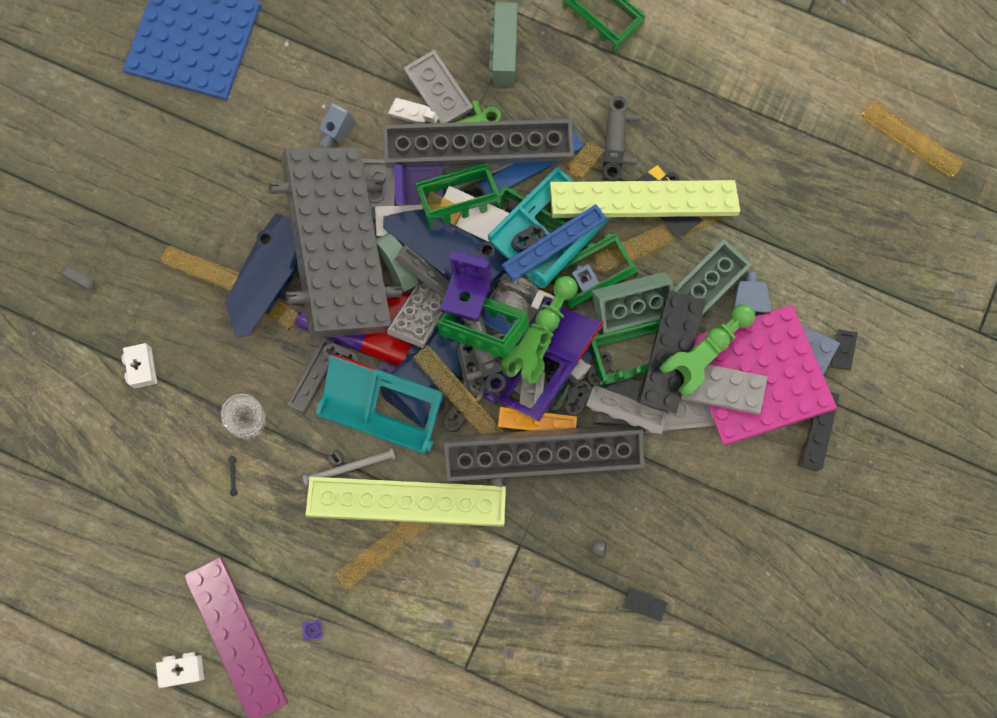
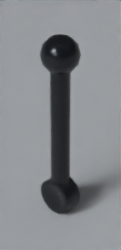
M230 456L228 458V461L231 463L230 495L236 496L234 463H236L237 459L235 456Z

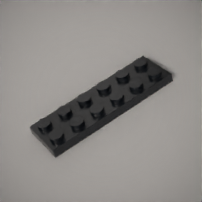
M667 290L638 403L677 413L681 397L679 388L684 383V376L682 372L676 369L664 374L659 367L670 356L678 352L689 353L694 348L706 300Z

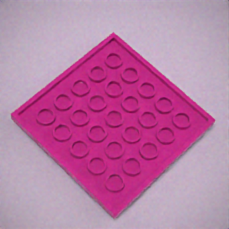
M793 304L771 311V313L755 316L753 324L748 328H738L733 333L735 339L730 341L727 349L720 352L708 364L768 376L760 415L707 405L723 446L837 409ZM708 332L696 336L694 347L705 339Z

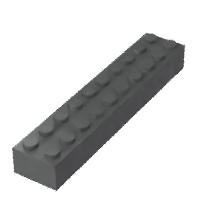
M572 119L383 125L385 168H394V165L400 164L404 167L478 165L485 163L571 161L574 157Z
M630 424L444 437L447 481L644 468L643 429L641 426H632Z

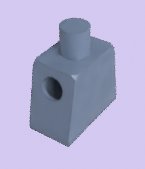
M332 103L319 128L320 132L324 135L319 144L324 148H330L333 142L341 144L356 120L347 110Z
M746 272L745 281H739L736 285L731 312L737 305L744 304L753 308L755 316L771 313L767 284L765 282H757L756 272Z

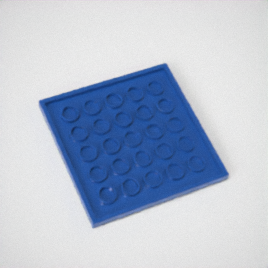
M149 0L123 67L124 73L227 101L261 8L260 1Z

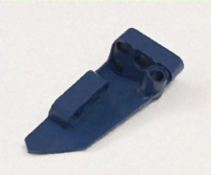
M423 209L383 216V229L408 246L446 278L449 277L451 279L452 277L449 261L451 251H462L468 254V256H480L490 262L492 283L486 298H490L507 277L501 265L507 262L508 259L490 242H486L452 223L445 224L443 218L432 220L434 229L430 230ZM488 249L493 250L490 255H488V256H485V255H484V252H485L486 250H488Z
M275 213L265 229L258 233L257 241L225 301L236 337H246L251 334L264 313L268 314L273 309L297 273L298 263L291 220L284 215ZM265 238H271L269 243H262Z
M458 316L454 322L464 326L462 317ZM436 326L424 348L413 345L409 349L406 358L390 374L443 392L439 412H441L445 407L448 395L462 373L457 353V347L460 343L440 335L438 326ZM465 345V347L463 348V351H467V353H468V352H469L470 350H472L473 348H472V347H471V348H466V345ZM380 386L381 394L388 403L418 426L424 427L427 424L431 409L429 402Z

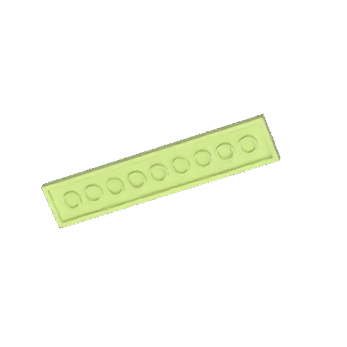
M735 180L550 182L552 218H575L595 204L598 205L605 217L739 216L740 214Z
M310 477L306 517L504 527L506 486Z

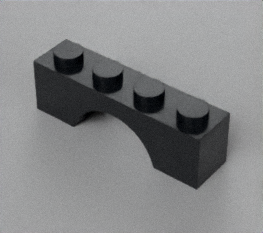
M831 392L837 406L840 394ZM836 410L811 418L809 433L801 448L798 467L816 472L823 469Z

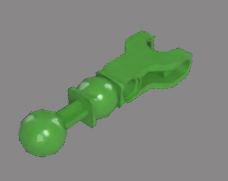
M562 276L554 282L553 290L555 297L550 306L542 304L543 310L536 315V324H531L520 344L514 347L506 359H503L500 366L503 375L513 377L522 369L521 375L526 382L534 384L539 380L545 369L543 356L554 335L552 332L558 328L559 318L563 319L564 317L559 310L565 300L572 299L577 293L578 287L573 278Z
M744 304L737 305L732 310L731 320L726 325L721 324L711 329L705 339L697 344L689 353L678 352L670 356L659 367L664 374L673 369L682 372L684 383L679 388V392L683 396L691 394L703 383L705 376L704 368L720 352L727 349L730 341L735 339L733 333L738 328H748L753 324L755 320L753 308Z

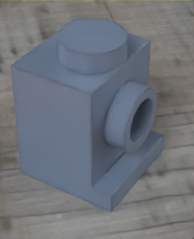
M589 264L586 266L580 265L573 269L571 278L575 280L580 293L599 283ZM585 278L587 282L582 283L580 279Z

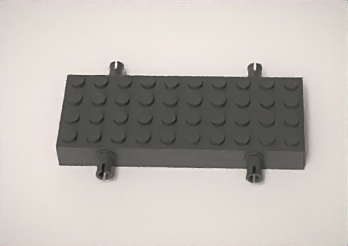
M359 147L285 148L281 156L284 182H269L268 188L270 194L286 193L302 291H287V304L304 303L310 339L385 333L391 325L386 298L401 297L402 290L399 289L402 287L401 285L385 286L382 277L367 193L370 191L381 192L383 189V184H380L382 180L365 179Z

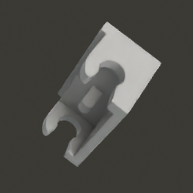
M580 359L567 380L575 386L589 373L591 365L589 363L586 364Z
M545 372L542 373L539 380L534 384L528 383L522 378L520 404L528 408L534 406L543 392Z

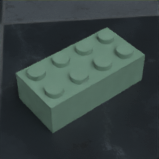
M495 2V9L491 10L489 80H493V87H515L517 3Z
M723 239L674 288V291L706 300L702 313L703 316L749 270L752 264Z
M665 272L592 290L595 318L597 321L602 320L604 322L600 330L605 334L660 319L667 290L674 291L673 280Z

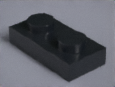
M838 329L836 341L840 345L833 357L832 368L851 371L858 332Z
M629 588L623 607L661 622L668 603Z

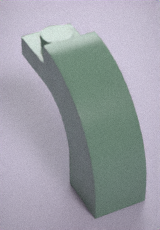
M390 233L384 236H377L375 234L378 254L388 267L393 285H401L402 288L399 290H402V292L418 285L417 277L395 260L402 248L399 241Z

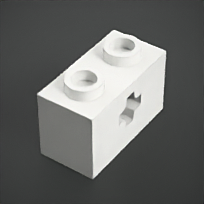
M144 343L123 348L122 362L127 370V373H125L126 383L133 388L157 384L152 347Z
M195 652L182 654V659L175 660V656L162 658L163 662L156 663L159 688L204 680L202 655L195 656ZM183 667L184 671L177 672V668Z

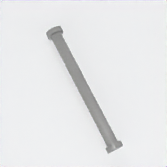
M390 448L387 452L310 476L303 475V481L307 487L309 486L310 477L330 478L390 458L394 460L396 456L393 448Z

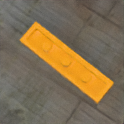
M500 407L498 419L499 428L524 431L576 428L577 423L576 416L545 413L538 422L511 408Z

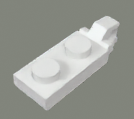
M395 98L388 113L393 118L414 124H424L425 121L436 123L438 120L435 112L431 111L429 107Z

